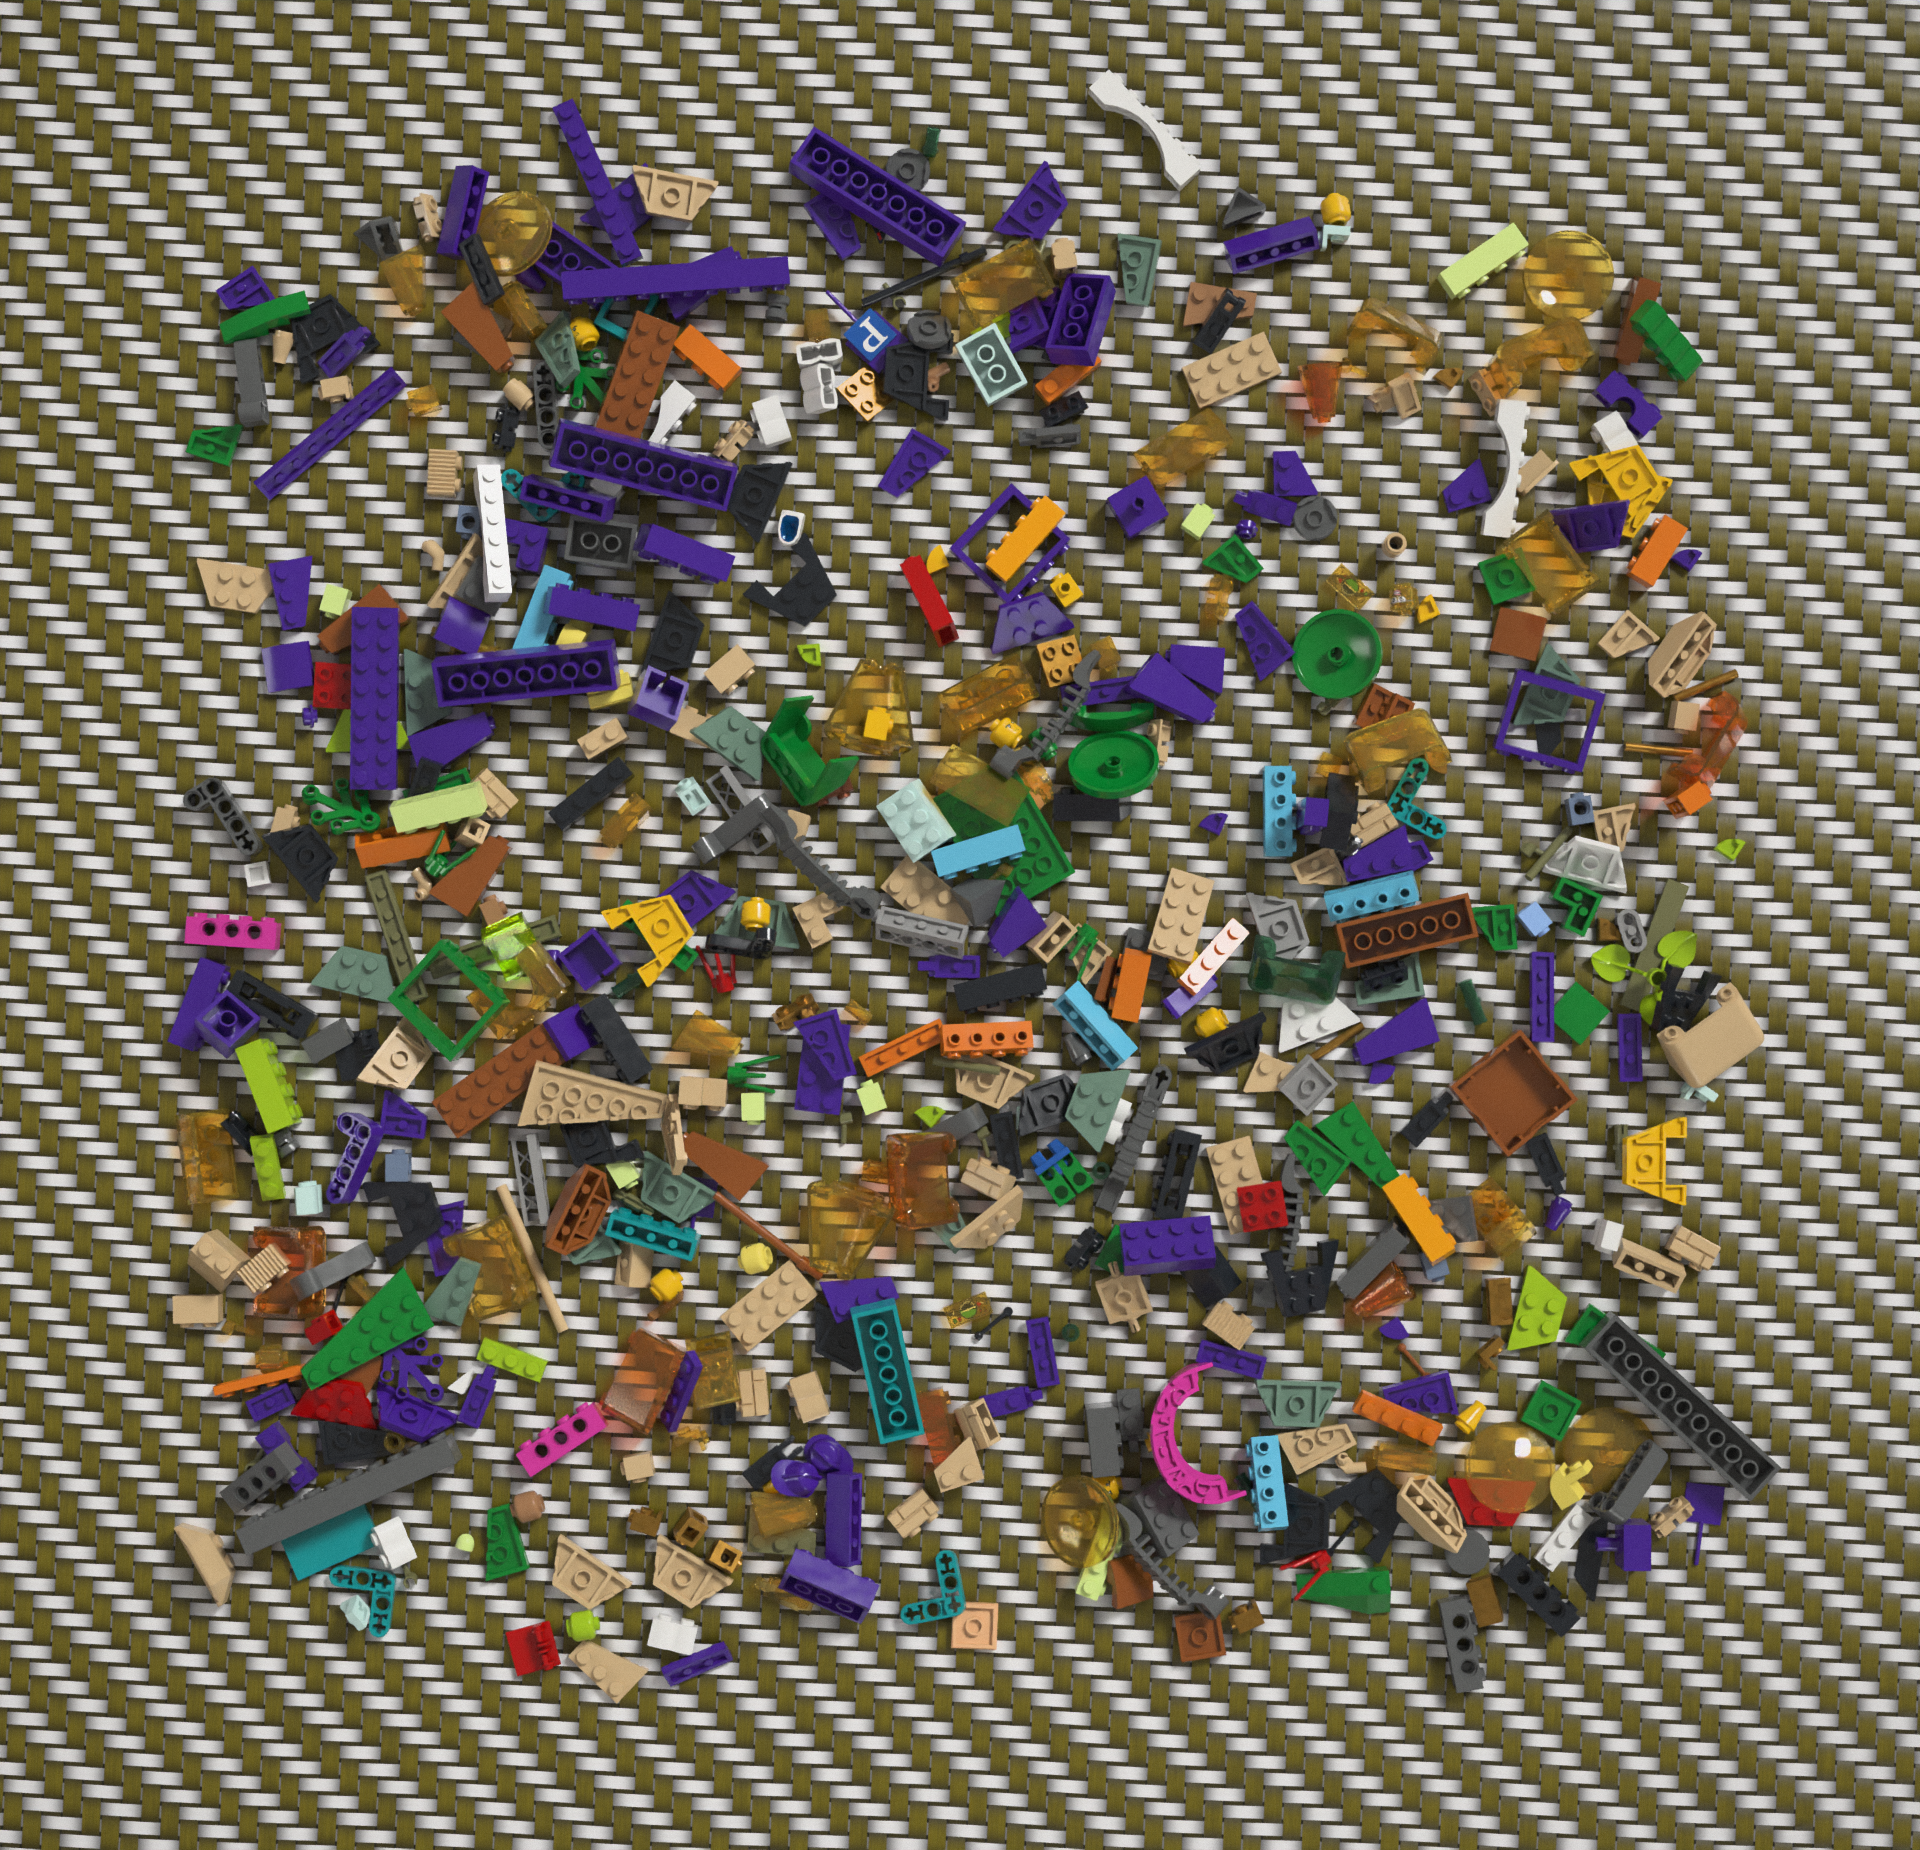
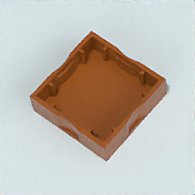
M1521 1029L1513 1031L1447 1085L1499 1151L1506 1157H1509L1530 1140L1543 1125L1557 1118L1578 1100L1559 1075L1548 1067L1541 1053Z

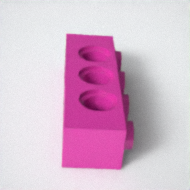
M194 912L193 917L186 916L184 943L279 950L281 923H275V918L261 917L260 922L252 921V916H239L238 920H232L230 915L216 914V918H207L208 913ZM210 923L215 926V933L211 936L206 932V927ZM232 925L238 928V933L235 937H231L228 932ZM255 926L261 932L257 939L251 936V930Z
M586 1401L575 1409L577 1411L576 1414L571 1417L568 1414L556 1421L558 1426L552 1430L549 1427L545 1428L537 1434L539 1436L537 1440L531 1442L529 1439L519 1446L520 1451L516 1456L530 1477L609 1425L595 1402L588 1405ZM575 1420H583L586 1424L585 1430H577L574 1425ZM557 1432L566 1434L567 1441L565 1443H560L556 1440ZM537 1445H545L548 1449L547 1455H540L537 1452Z

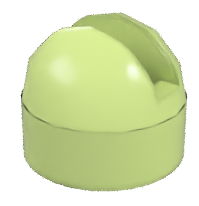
M462 1534L457 1539L455 1547L472 1552L474 1539L469 1534Z

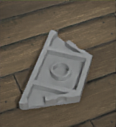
M1250 892L1246 893L1272 976H1276L1310 943L1297 902L1293 899H1278L1275 896L1267 895L1266 897L1254 895V893Z

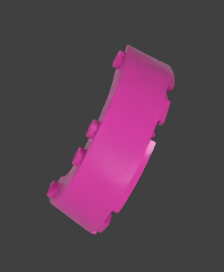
M1212 1362L1192 1363L1177 1371L1167 1381L1158 1396L1150 1426L1152 1453L1159 1472L1175 1492L1196 1503L1221 1504L1247 1495L1246 1490H1228L1226 1481L1221 1475L1205 1474L1192 1468L1183 1459L1175 1441L1174 1420L1178 1406H1181L1184 1400L1191 1394L1199 1391L1198 1371L1213 1367Z

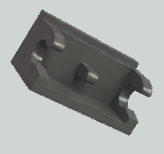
M342 1017L307 1037L301 1044L313 1064L351 1044L354 1034L347 1024L345 1017Z

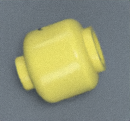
M755 1243L744 1246L737 1261L741 1269H744L747 1274L752 1275L767 1271L773 1262V1256L768 1246H765L763 1243Z

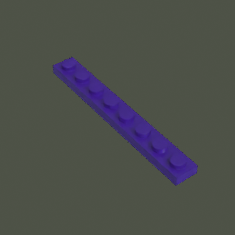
M573 98L553 107L556 118L622 267L643 259Z
M390 367L256 479L254 484L271 500L400 392L407 384Z

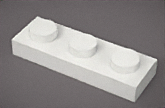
M1574 1503L1533 1557L1553 1572L1594 1518Z

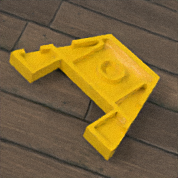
M1639 445L1573 461L1568 464L1578 481L1600 469L1619 500H1630L1623 530L1662 484V481Z
M1600 469L1587 476L1588 505L1619 501L1610 485L1602 483L1604 476ZM1659 476L1662 484L1625 527L1621 535L1622 537L1629 539L1635 537L1652 510L1672 484V479Z
M671 895L601 912L612 930L633 918L655 953V959L637 969L647 987H650L695 934Z
M1678 1117L1622 1138V1184L1677 1205H1686V1185H1666V1138H1687V1117Z

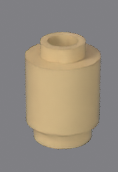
M513 378L503 388L505 397L521 412L524 410L529 411L535 405V394L521 380L517 381Z
M1397 532L1391 533L1383 540L1382 551L1387 557L1396 558L1406 549L1407 541L1402 534ZM1390 543L1396 544V550L1391 548Z

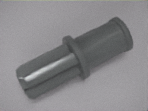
M1357 835L1349 838L1346 851L1335 850V854L1340 852L1337 858L1343 860L1355 855L1358 849L1361 848L1363 839H1359Z

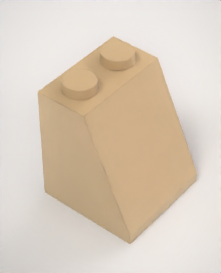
M216 1229L206 1232L190 1250L187 1264L222 1293L237 1276L236 1272L252 1258Z

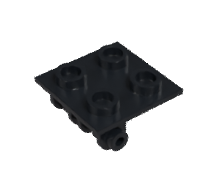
M376 1028L353 1033V1042L335 1052L342 1082L356 1079L380 1048Z

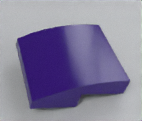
M449 596L440 615L441 620L433 638L467 654L477 653L491 615Z
M309 641L261 649L268 693L314 686L315 676Z

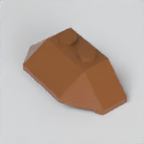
M584 1164L567 1180L547 1221L545 1247L566 1256L572 1251L592 1242L612 1201L606 1173Z

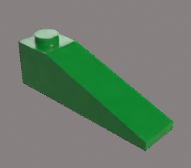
M1386 1566L1327 1571L1300 1598L1365 1614L1390 1612L1391 1588L1389 1570ZM1317 1572L1296 1574L1297 1594Z

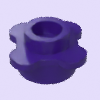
M1240 520L1236 525L1237 529L1234 530V534L1244 539L1256 537L1255 532H1258L1256 523L1251 520Z
M309 705L308 708H302L304 726L310 725V728H313L314 723L318 722L317 710L313 709L312 705Z

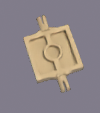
M1113 1261V1265L1110 1262L1108 1267L1111 1276L1095 1281L1109 1324L1128 1321L1131 1332L1135 1333V1328L1138 1332L1141 1328L1137 1318L1143 1314L1153 1312L1141 1275L1124 1276V1272L1120 1273L1117 1262Z

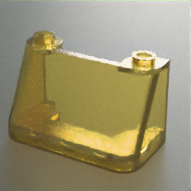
M1033 236L950 280L975 329L978 327L984 329L993 324L992 320L1036 296L1040 295L1041 298H1044L1054 293L1052 288L1056 287Z
M1376 298L1365 299L1357 310L1345 335L1355 340L1360 334L1366 333L1370 335L1374 327L1377 326L1414 345L1410 356L1416 361L1415 371L1425 376L1438 355L1442 343L1440 332Z
M1547 509L1502 543L1504 547L1501 550L1508 560L1512 558L1544 600L1542 605L1549 614L1554 613L1558 615L1602 581L1596 573L1587 572L1589 566L1584 564L1559 530V526H1553L1555 524L1552 520L1554 517Z
M1421 708L1351 732L1344 740V747L1353 776H1356L1355 779L1367 793L1377 790L1384 785L1386 780L1385 768L1426 754L1428 761L1433 766H1442L1452 762L1450 752L1430 714Z
M503 1213L447 1235L442 1239L444 1250L450 1256L455 1257L459 1255V1258L464 1257L482 1264L473 1291L475 1296L469 1304L470 1313L474 1316L476 1322L521 1309L537 1296L538 1288L511 1220L506 1214Z

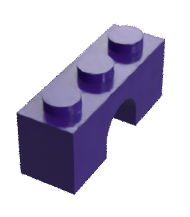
M1614 370L1591 394L1607 409L1616 401L1626 402L1631 408V416L1625 424L1640 440L1663 416L1655 404H1649L1644 399V394L1638 388H1632L1627 383L1628 379L1621 372L1617 373Z
M279 1421L255 1437L267 1455L287 1441L302 1461V1464L295 1468L298 1473L287 1480L295 1492L319 1475L308 1459L301 1457L295 1451L290 1442L292 1438Z

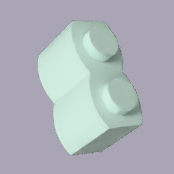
M316 1180L298 1183V1187L294 1188L296 1215L323 1212L322 1185H317Z

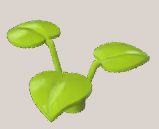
M1674 931L1662 937L1657 946L1658 953L1665 957L1662 960L1660 969L1651 968L1644 972L1627 966L1630 962V954L1625 947L1618 944L1607 945L1591 955V962L1595 971L1607 981H1622L1625 978L1626 970L1646 977V981L1654 986L1655 989L1653 991L1654 994H1647L1642 998L1639 1004V1013H1641L1642 1019L1651 1025L1656 1003L1661 1001L1663 991L1658 993V990H1660L1661 981H1666L1667 974L1664 971L1666 962L1679 965L1682 968L1687 967L1695 957L1697 934L1690 931Z

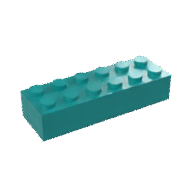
M891 1298L850 1308L880 1444L925 1434L895 1299Z

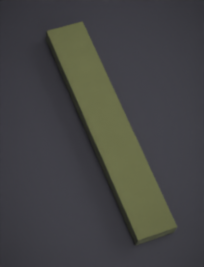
M384 869L364 877L399 983L401 984L418 965L388 871ZM422 975L405 993L412 1002L429 997Z
M1669 878L1666 879L1646 932L1647 945L1642 952L1638 953L1633 968L1644 972L1651 968H1659L1663 956L1657 951L1658 943L1662 937L1673 931L1690 886ZM1631 972L1619 1005L1639 1012V1004L1642 998L1649 994L1652 987L1646 981L1645 976Z
M551 915L460 946L459 950L464 955L471 957L475 961L476 966L561 937L562 934L556 916ZM441 953L429 966L433 980L461 971L444 953Z

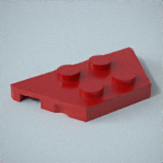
M334 1378L313 1390L307 1388L291 1411V1415L376 1430L379 1425L378 1419L374 1418L371 1411L372 1405L366 1397L363 1383Z
M1447 1477V1482L1468 1525L1513 1526L1535 1486L1534 1480Z

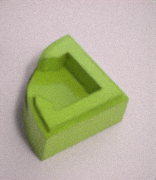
M820 644L797 645L799 654L805 662L812 666L821 667Z
M1727 839L1718 843L1713 850L1730 861H1734L1746 842L1740 839Z
M924 1106L914 1112V1114L931 1128L946 1111L937 1106Z

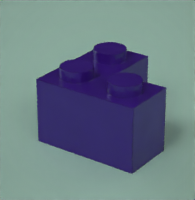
M505 518L507 544L520 547L515 567L520 571L541 575L551 531L545 527Z

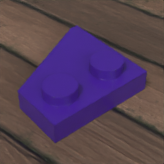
M251 266L215 290L229 311L253 308L259 304L276 299L254 266Z
M1273 451L1274 496H1317L1318 491L1297 452Z
M1480 459L1472 463L1442 491L1448 513L1492 501Z
M385 1090L380 1122L383 1134L425 1139L428 1116L392 1091Z

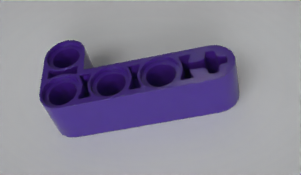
M344 1112L337 1118V1127L341 1132L350 1136V1140L326 1192L327 1199L333 1204H349L353 1202L383 1137V1129L375 1121L360 1113Z

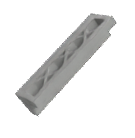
M728 765L706 780L730 818L734 815L733 812H739L743 805L745 807L752 801ZM724 776L728 782L727 792L717 790L712 782ZM730 787L735 793H730ZM720 793L726 794L725 801L720 795ZM729 795L737 796L740 799L739 810L729 808L727 805ZM765 823L759 826L760 830H754L750 837H745V840L756 856L776 843L772 831ZM754 832L763 834L768 841L758 849L752 842Z
M881 906L875 923L877 940L963 959L964 943L969 926ZM882 930L888 931L891 934L883 933ZM948 946L957 947L958 950L952 949Z
M538 1133L510 1137L524 1227L547 1224L551 1212ZM527 1139L529 1151L526 1155L518 1151L517 1141ZM519 1155L523 1157L521 1162L519 1160ZM525 1160L531 1163L532 1174L529 1178L521 1172V1166ZM522 1177L527 1180L524 1185ZM529 1182L535 1188L536 1196L533 1200L527 1197L524 1192ZM534 1205L538 1208L539 1219L529 1221L528 1210Z

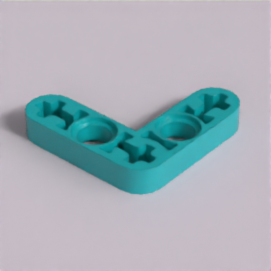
M508 469L503 472L501 476L503 486L537 521L542 523L548 522L560 511L549 507L546 510L548 514L546 517L543 515L538 517V508L544 509L546 506L524 502L519 499L522 487L515 494L514 491L517 488L512 483L506 484L508 482V475L512 477L516 475L515 480L521 486L523 476L514 469ZM568 472L559 480L571 484L570 478L572 476L575 478L580 476V484L578 486L584 488L586 483L583 475Z
M1415 758L1407 765L1387 802V806L1394 818L1431 839H1440L1446 834V824L1441 819L1411 804L1429 770L1427 761L1422 758ZM1420 762L1422 764L1421 768L1424 771L1418 772L1415 776L1416 779H1419L1417 783L1414 779L1406 777L1408 773L1412 776L1415 768L1412 767L1413 764L1417 765ZM1408 781L1412 783L1413 792L1411 794H1404L1402 792L1401 785L1403 782ZM1398 793L1401 797L1407 798L1408 801L1406 803L1405 800H1402L1400 804L1402 811L1393 813L1391 804L1398 802L1399 797H1395ZM1413 812H1418L1422 815V822L1419 825H1415L1410 821V816ZM1427 817L1431 819L1428 822L1429 824L1435 826L1438 823L1440 825L1441 833L1433 835V830L1428 826L1425 827V830L1421 829L1425 825Z
M943 1550L936 1556V1567L942 1598L905 1605L901 1610V1619L904 1623L913 1625L961 1615L965 1611L966 1600L959 1563L953 1551ZM944 1554L952 1558V1562H949V1570L954 1569L955 1573L950 1572L943 1575V1571L947 1570L946 1563L941 1562V1559L945 1557ZM949 1576L954 1577L957 1581L956 1587L952 1590L948 1589L945 1585V1580ZM959 1591V1595H955V1601L957 1603L960 1602L961 1607H958L957 1612H955V1609H950L953 1597H947V1593ZM931 1603H935L939 1607L937 1616H931L928 1613V1606ZM910 1608H912V1611L922 1610L923 1612L922 1615L914 1616L913 1621L911 1617L906 1616V1613L910 1612Z
M350 1565L334 1567L329 1575L330 1581L334 1586L373 1591L369 1631L375 1637L385 1636L389 1632L392 1622L396 1589L395 1574L389 1570ZM342 1570L343 1575H351V1571H354L352 1583H349L351 1578H343L342 1581H339L335 1574ZM364 1572L369 1576L367 1584L362 1585L357 1581L358 1573ZM374 1574H377L375 1579H382L386 1575L387 1579L391 1580V1583L386 1587L383 1586V1582L376 1581L374 1583L375 1586H372ZM386 1598L389 1602L388 1608L385 1610L379 1609L377 1607V1599ZM388 1614L387 1617L384 1616L382 1618V1625L386 1626V1628L379 1632L378 1628L374 1627V1624L379 1622L380 1615Z

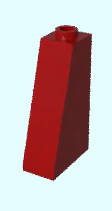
M921 556L908 557L900 564V567L938 647L940 648L959 639L954 621Z

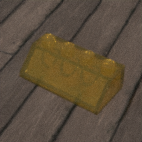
M1208 407L1132 454L1157 492L1230 448L1234 440L1223 422Z
M1017 653L998 661L937 694L960 738L1040 696L1031 675Z
M954 744L951 745L929 781L936 787L1006 827L1010 826L1031 788L1012 777L1007 780L992 769L989 764Z
M229 1108L175 1115L186 1205L240 1198L233 1139L220 1125L228 1118Z

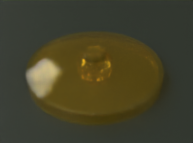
M525 191L505 193L484 207L480 214L476 234H480L498 277H508L521 273L541 257L551 237L552 218L547 206L538 197Z
M1573 230L1555 232L1540 240L1530 251L1523 268V286L1529 301L1540 313L1557 321H1577L1595 313L1609 297L1614 282L1612 260L1604 246L1592 236Z
M1600 1407L1586 1412L1573 1423L1564 1443V1460L1569 1467L1578 1460L1582 1463L1588 1459L1593 1468L1587 1475L1577 1481L1585 1491L1593 1495L1599 1491L1609 1493L1638 1447L1645 1440L1651 1439L1654 1442V1439L1646 1424L1633 1413L1618 1407Z
M1507 1421L1488 1426L1474 1437L1466 1452L1464 1471L1469 1488L1482 1504L1497 1512L1513 1514L1528 1511L1536 1507L1547 1497L1550 1492L1551 1478L1556 1472V1465L1549 1444L1539 1432L1525 1424Z
M1075 1475L1057 1481L1047 1492L1042 1505L1041 1521L1044 1536L1054 1554L1064 1563L1077 1568H1088L1105 1561L1113 1552L1119 1536L1118 1512L1108 1491L1099 1482L1090 1477Z

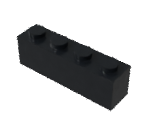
M618 756L548 812V814L560 829L566 832L635 775Z
M1041 963L953 985L959 1011L964 1010L965 1015L978 1012L977 1007L986 1005L987 1009L1000 1006L999 1001L1008 999L1009 1003L1021 1001L1022 995L1030 994L1031 998L1044 995L1043 990L1047 989Z
M605 993L580 1008L581 1014H579L581 1021L585 1026L589 1025L593 1031L591 1034L593 1040L597 1045H602L605 1050L603 1053L609 1064L613 1063L617 1071L615 1073L621 1083L625 1082L630 1085L653 1070Z

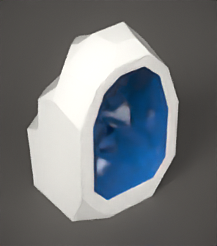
M782 510L778 525V541L783 547H791L797 544L804 527L805 514Z

